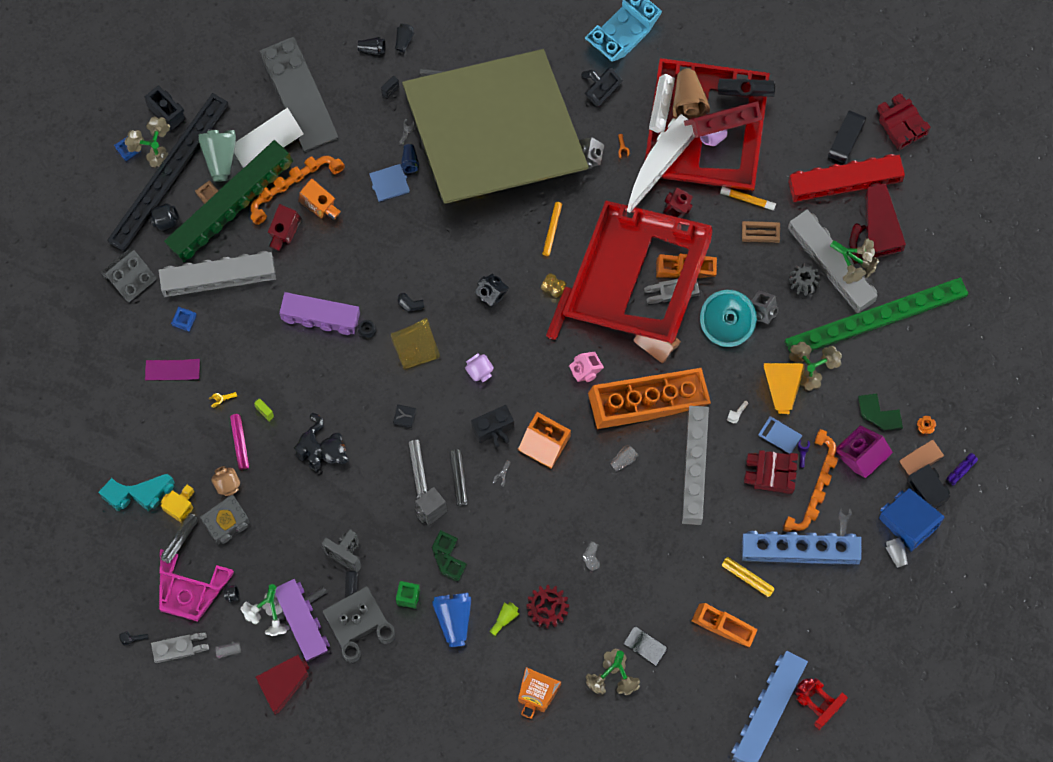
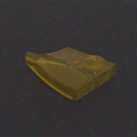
M427 318L407 328L391 333V338L403 369L440 358Z

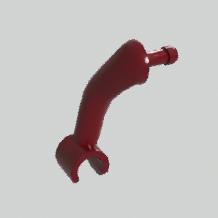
M854 224L849 240L850 248H858L857 241L862 230L866 229L865 225ZM852 252L853 255L863 260V254ZM852 259V261H853L854 264H857V263H858L857 261H855L854 259Z

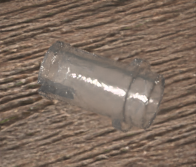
M233 640L230 644L215 647L218 659L234 654L238 656V653H241L239 641L235 642Z

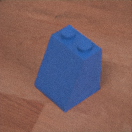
M909 488L906 492L903 490L894 497L896 501L891 505L887 503L881 508L880 511L882 513L879 519L897 538L900 537L907 549L912 552L940 527L945 517Z

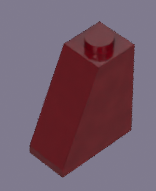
M299 655L256 676L275 715L282 710L309 676L306 670L310 668L305 658L300 659Z

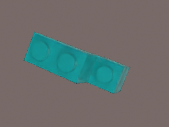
M168 474L134 486L119 484L111 478L98 493L118 512L129 505L131 498L147 511H150L160 504V499L165 494H169L172 491L175 482Z

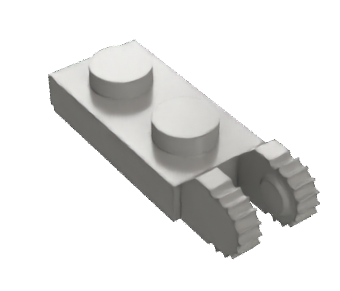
M678 279L659 282V284L645 287V293H654L659 290L661 295L647 298V303L656 304L661 301H670ZM697 280L691 297L700 296Z
M206 633L189 634L151 643L154 662H165L209 650L208 644H201L195 647L192 644L193 641L207 638Z

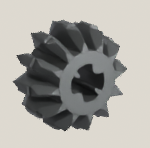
M802 263L801 268L796 265L794 270L790 271L789 275L791 277L788 282L792 284V290L797 289V295L801 291H803L805 296L808 294V291L813 294L815 288L820 286L821 276L817 275L818 269L812 270V264L806 267L805 263Z

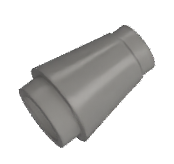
M900 537L885 542L887 545L886 550L897 568L908 564L904 541L902 542Z

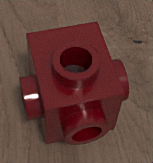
M676 188L673 193L669 192L664 200L666 206L663 214L682 218L690 212L692 208L690 203L693 196L679 188Z

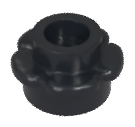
M363 320L358 325V333L362 337L370 338L376 332V325L371 320Z
M228 584L227 588L224 589V597L230 603L240 598L237 585Z

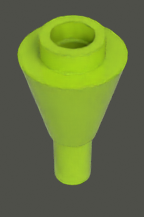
M504 602L497 622L490 632L496 636L503 626L519 615L517 612L519 608L511 602L508 604Z

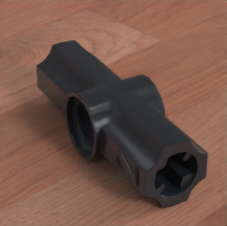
M719 78L718 95L774 97L776 86L775 81ZM745 83H750L751 90L747 93L743 92L742 86Z

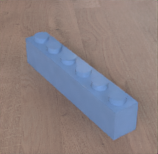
M786 651L784 656L780 654L775 664L779 667L776 673L771 672L767 683L770 685L767 691L762 690L758 698L761 703L758 708H753L749 716L752 718L749 726L745 724L740 734L743 736L741 743L736 742L731 752L735 754L733 757L734 761H759L808 661Z

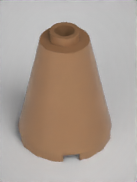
M688 68L681 70L677 75L673 116L677 119L682 114L687 119H691L706 113L709 114L710 105L696 72Z

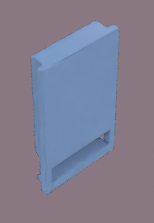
M771 416L758 434V436L788 454L793 452L802 437L801 434ZM773 420L775 422L766 437L763 436V432L770 421Z

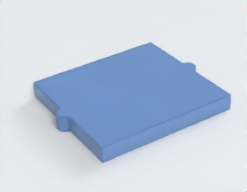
M401 164L369 173L373 184L372 189L375 190L379 202L410 192L406 181L407 176H404Z

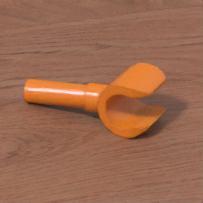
M619 134L620 149L618 156L622 158L621 152L626 151L627 157H629L630 151L625 147L623 134Z

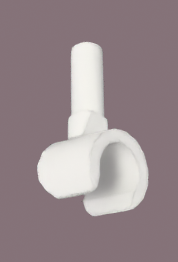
M744 401L737 412L730 410L727 421L736 424L742 411L749 403Z

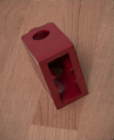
M279 204L268 230L272 237L269 245L270 248L279 251L283 242L290 244L302 220L297 211Z

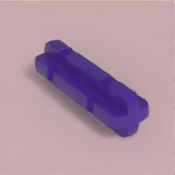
M970 453L954 469L953 473L951 472L946 480L951 485H955L959 478L961 479L978 461V458L973 453Z

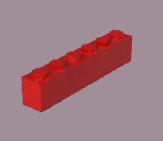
M888 154L883 158L876 159L872 157L862 162L851 161L846 165L834 164L824 169L818 167L807 172L796 171L790 175L788 182L793 202L868 189L869 186L875 183H880V185L903 182L905 173L900 155Z

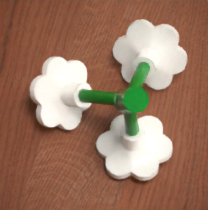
M274 584L269 585L265 599L259 604L250 605L248 602H245L241 607L244 617L254 624H257L261 619V615L258 613L261 607L266 610L267 615L273 616V626L265 630V634H270V636L284 634L290 629L289 625L280 624V620L277 618V615L283 612L276 598L277 587Z

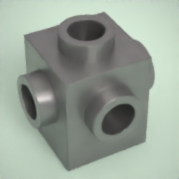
M592 137L579 140L589 169L601 165L604 144Z
M758 290L751 300L756 311V321L769 324L778 313L776 296Z

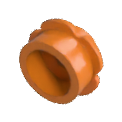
M930 416L919 418L917 421L918 430L923 434L933 433L936 427L935 420L931 419Z

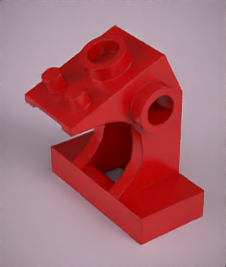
M816 678L803 679L799 682L798 688L794 692L798 696L796 699L801 705H807L819 716L814 724L819 730L848 699L843 692L837 699L830 697L822 690L824 685ZM815 693L825 700L819 707L811 701V697Z

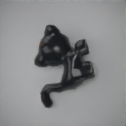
M311 413L310 419L316 421V424L301 435L299 442L294 447L296 457L302 461L307 458L310 461L309 467L314 471H318L321 468L320 459H323L328 464L347 463L349 459L342 441V435L340 433H333L330 438H326L321 443H318L314 434L323 428L324 419L316 413Z

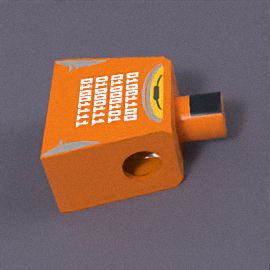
M312 178L299 194L298 202L321 219L327 214L335 220L341 212L334 206L335 198Z
M526 667L518 697V702L525 705L521 715L532 719L536 710L545 712L560 689L561 682Z

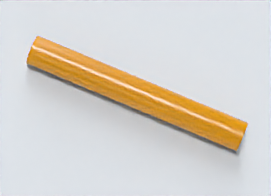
M555 202L542 253L544 256H550L562 208V203Z

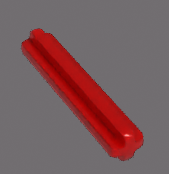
M565 287L546 334L549 339L556 340L565 319L563 311L572 290L570 287Z

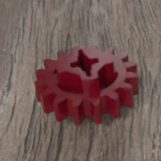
M549 585L544 590L539 586V592L533 590L532 594L534 597L528 596V601L531 603L526 604V608L531 609L528 612V616H534L532 622L534 623L538 620L539 627L544 623L546 628H549L550 624L557 627V621L563 623L564 619L562 616H568V612L565 609H569V604H565L568 601V597H562L564 591L557 592V586L552 590ZM548 594L553 595L556 598L549 597ZM540 597V604L534 607L536 600ZM545 603L551 605L550 610H548L547 607H545ZM559 606H561L560 612L558 613V615H555L556 609L559 608ZM540 615L547 616L548 619L542 618Z

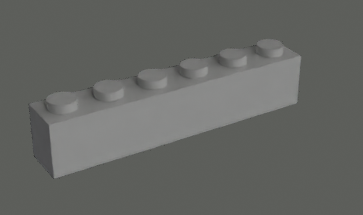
M807 209L789 222V231L857 314L876 302L877 290L873 285L867 283L865 276L861 280L850 284L843 281V276L848 272V265L844 256L830 247L833 240L830 238L829 231L825 227L822 228L818 223L819 220L816 215L810 213ZM848 256L851 264L854 265L852 259Z
M260 251L255 255L242 254L236 258L223 257L217 261L204 260L198 264L185 263L179 267L166 266L159 270L161 291L164 297L276 280L272 252Z
M689 406L682 524L701 525L703 520L709 407Z

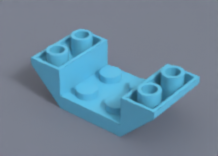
M622 0V7L602 27L597 25L585 39L612 62L621 59L650 32L661 15L662 10L650 0Z

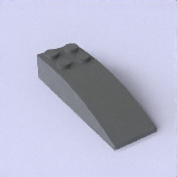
M291 37L260 50L262 61L284 109H289L304 133L298 138L304 153L338 139L333 123L295 38Z

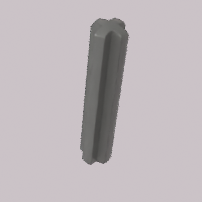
M460 449L451 450L456 500L457 505L462 506L467 504L462 455Z
M193 514L187 516L161 554L163 562H171L197 524V516Z

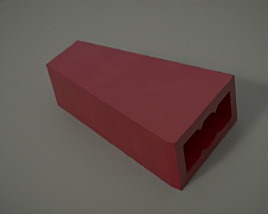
M880 183L872 184L866 192V239L874 242L875 255L873 257L875 258L902 252L906 246L886 183L881 185Z

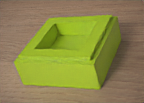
M261 399L254 403L256 409L268 421L274 418L272 410Z

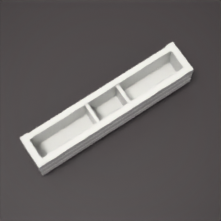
M667 74L659 77L649 129L657 133L665 130L675 78Z

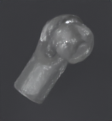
M590 541L583 554V560L589 570H596L599 568L600 563L594 554L599 545Z

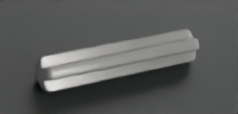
M419 440L409 441L417 495H419L423 491L427 492Z

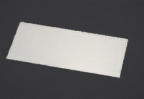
M286 108L236 141L234 154L244 168L273 140L277 141L282 147H285L304 133L289 109Z

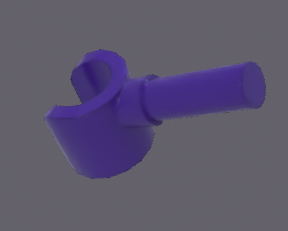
M801 440L798 443L797 448L800 452L799 468H804L806 452H808L810 446L809 440L807 447L801 446Z

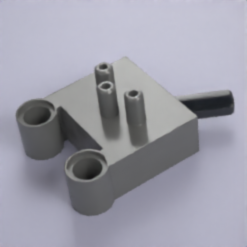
M347 571L345 598L324 609L322 613L342 648L344 659L349 663H355L361 656L359 646L354 643L355 641L377 630L380 642L389 644L395 639L394 627L386 621L369 588L366 586L357 591V572ZM385 629H389L391 631V635L389 637H383L381 636V632ZM350 648L356 649V654L352 657L346 655L347 650Z

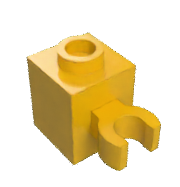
M186 485L180 495L173 490L170 494L167 493L161 501L163 511L183 523L193 509L192 503L188 500L195 491L192 487Z

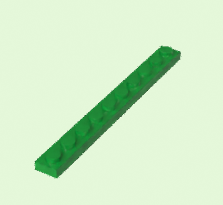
M960 277L785 339L784 342L789 354L791 353L790 348L793 345H798L799 342H805L814 351L967 297L968 292Z

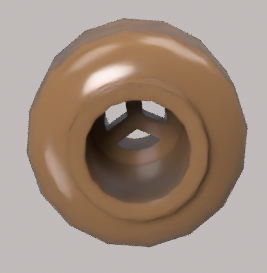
M222 466L214 471L212 483L219 494L230 496L238 491L240 480L233 468Z

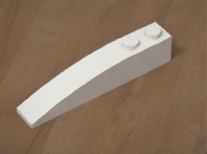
M682 114L677 119H672L666 132L662 131L660 133L657 143L641 167L627 208L629 213L695 138L692 125H684V120L688 119Z

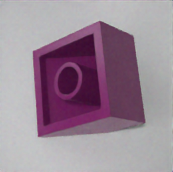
M861 425L836 447V455L855 473L864 478L870 475L893 453L882 435Z

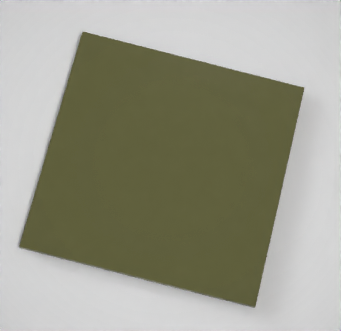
M544 49L402 82L444 204L589 169Z

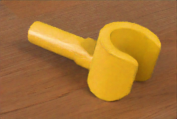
M236 392L227 395L215 393L209 398V400L215 399L217 401L211 407H217L222 401L237 397Z

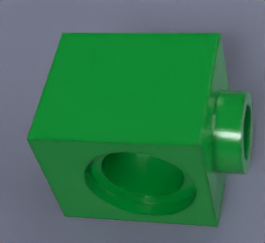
M400 581L396 604L416 609L420 586Z

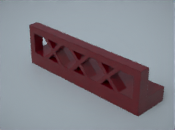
M752 102L684 120V125H692L696 138L762 120L758 102Z

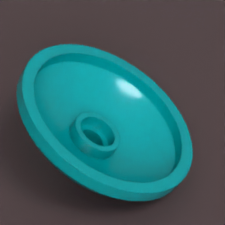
M729 289L718 291L708 297L702 306L700 313L702 330L717 345L724 347L740 345L749 339L756 326L755 308L750 299L739 291ZM730 314L734 315L733 321L729 319Z

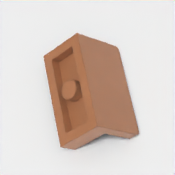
M636 335L634 339L636 344L661 363H664L670 353L681 343L678 338H675L673 343Z

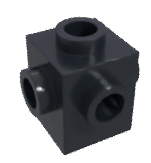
M492 273L487 277L483 276L478 281L475 293L482 301L487 302L492 307L501 302L509 287Z

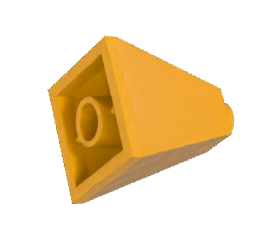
M764 363L767 381L778 414H790V410L793 409L805 364Z

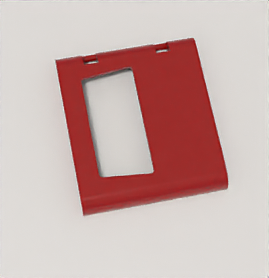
M660 58L654 101L659 77L667 74L675 78L664 132L667 131L669 123L675 118L673 116V104L680 66L689 67L696 72L707 100L710 90L718 91L719 78L736 79L737 74L748 75L747 79L769 80L770 73ZM745 83L742 86V91L745 93L751 90L750 83ZM741 96L748 98L749 103L758 102L762 120L746 124L739 169L700 168L699 161L702 141L700 137H696L660 178L754 191L767 97ZM650 129L645 160L657 143V138L660 133Z
M605 201L563 315L673 343L710 245L712 226L636 207L631 211L634 213L633 217L628 218L626 217L627 205ZM681 224L689 226L688 230H681ZM654 237L689 249L665 317L662 320L624 314L649 245Z

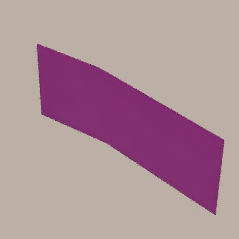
M200 359L146 360L145 380L199 379Z

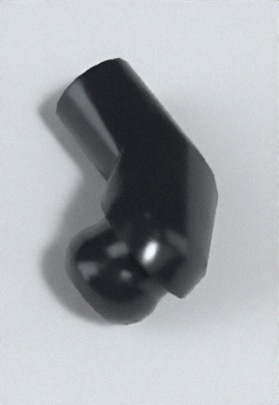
M406 293L398 295L397 301L406 311L425 309L423 300L413 301Z

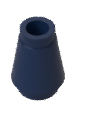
M407 144L403 147L401 167L406 173H414L418 170L419 161L415 146Z

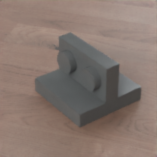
M349 530L347 534L344 533L339 540L340 545L325 538L322 542L324 553L358 573L361 569L359 558L352 554L359 544L357 534L352 530Z

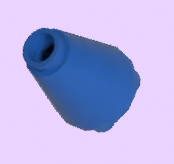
M469 593L453 595L452 599H450L449 595L434 597V601H432L445 639L449 642V647L464 646L467 638L471 607Z

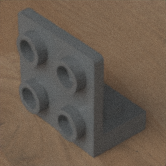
M130 248L100 272L106 279L111 281L127 302L133 300L157 279L135 250Z

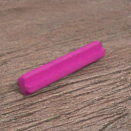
M234 414L230 416L237 463L238 468L244 470L249 468L242 421L240 414Z

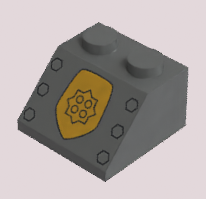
M233 494L200 516L205 528L218 545L228 542L234 533L244 531L248 527L247 524L250 523Z

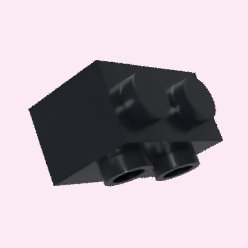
M159 85L144 96L147 107L158 118H165L167 124L170 125V130H173L185 120L183 107L179 103H175L172 96Z
M930 464L909 475L907 482L913 491L932 507L937 508L950 498L948 487L941 483L937 470L934 467L931 468Z

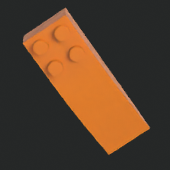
M702 368L593 385L588 392L597 429L656 419L689 411V406L703 407L711 404Z

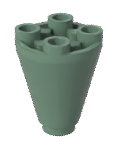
M210 130L207 133L199 134V143L213 181H228L236 143L235 131L228 130L224 131V133H219V130Z

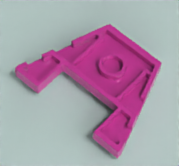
M160 549L159 610L198 622L232 577L234 571L216 565L210 584L172 574L178 554H175L170 563H166L161 560V554L164 550Z

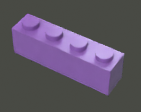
M285 292L279 314L281 320L289 324L296 322L301 323L305 327L317 326L325 331H331L332 329L339 331L341 334L349 335L356 332L360 310L358 306Z
M295 579L278 586L275 595L306 662H309L327 653V647L330 645L326 636L321 637L319 629H321V625L317 617L312 618L310 612L313 611L309 600L305 601L302 596L305 591L301 583H296Z

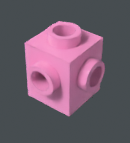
M596 352L579 354L574 358L575 361L569 365L573 376L578 382L594 380L597 377L596 374L604 368Z

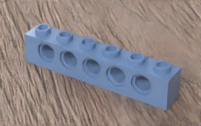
M748 531L742 536V561L860 564L861 537H856V534L837 536L834 533H827L825 536H817L816 533L797 535L796 532H787L786 535H778L777 532L758 534L757 531ZM763 542L767 545V549L761 550L757 547V544ZM784 543L787 549L779 550L777 544ZM802 543L806 546V550L800 551L796 545ZM823 544L826 547V550L819 551L817 550L816 545ZM836 545H843L846 551L839 552L836 549Z

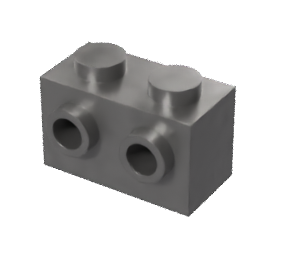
M434 487L428 492H421L416 497V516L422 523L426 522L428 526L447 512L446 501Z

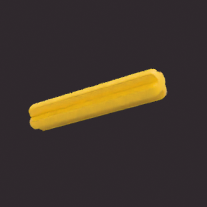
M726 557L723 561L722 567L767 597H770L774 592L775 588L731 558Z

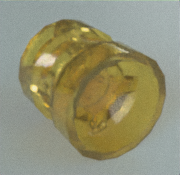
M549 273L544 279L541 289L551 292L553 297L558 298L566 287L567 282L558 280L556 275Z

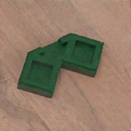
M877 393L858 396L860 414L864 419L872 422L883 432L903 429L900 409L880 411Z
M440 530L432 545V551L439 571L442 575L459 582L467 563L450 556L458 538Z

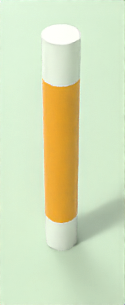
M722 187L720 194L770 210L775 209L776 203Z

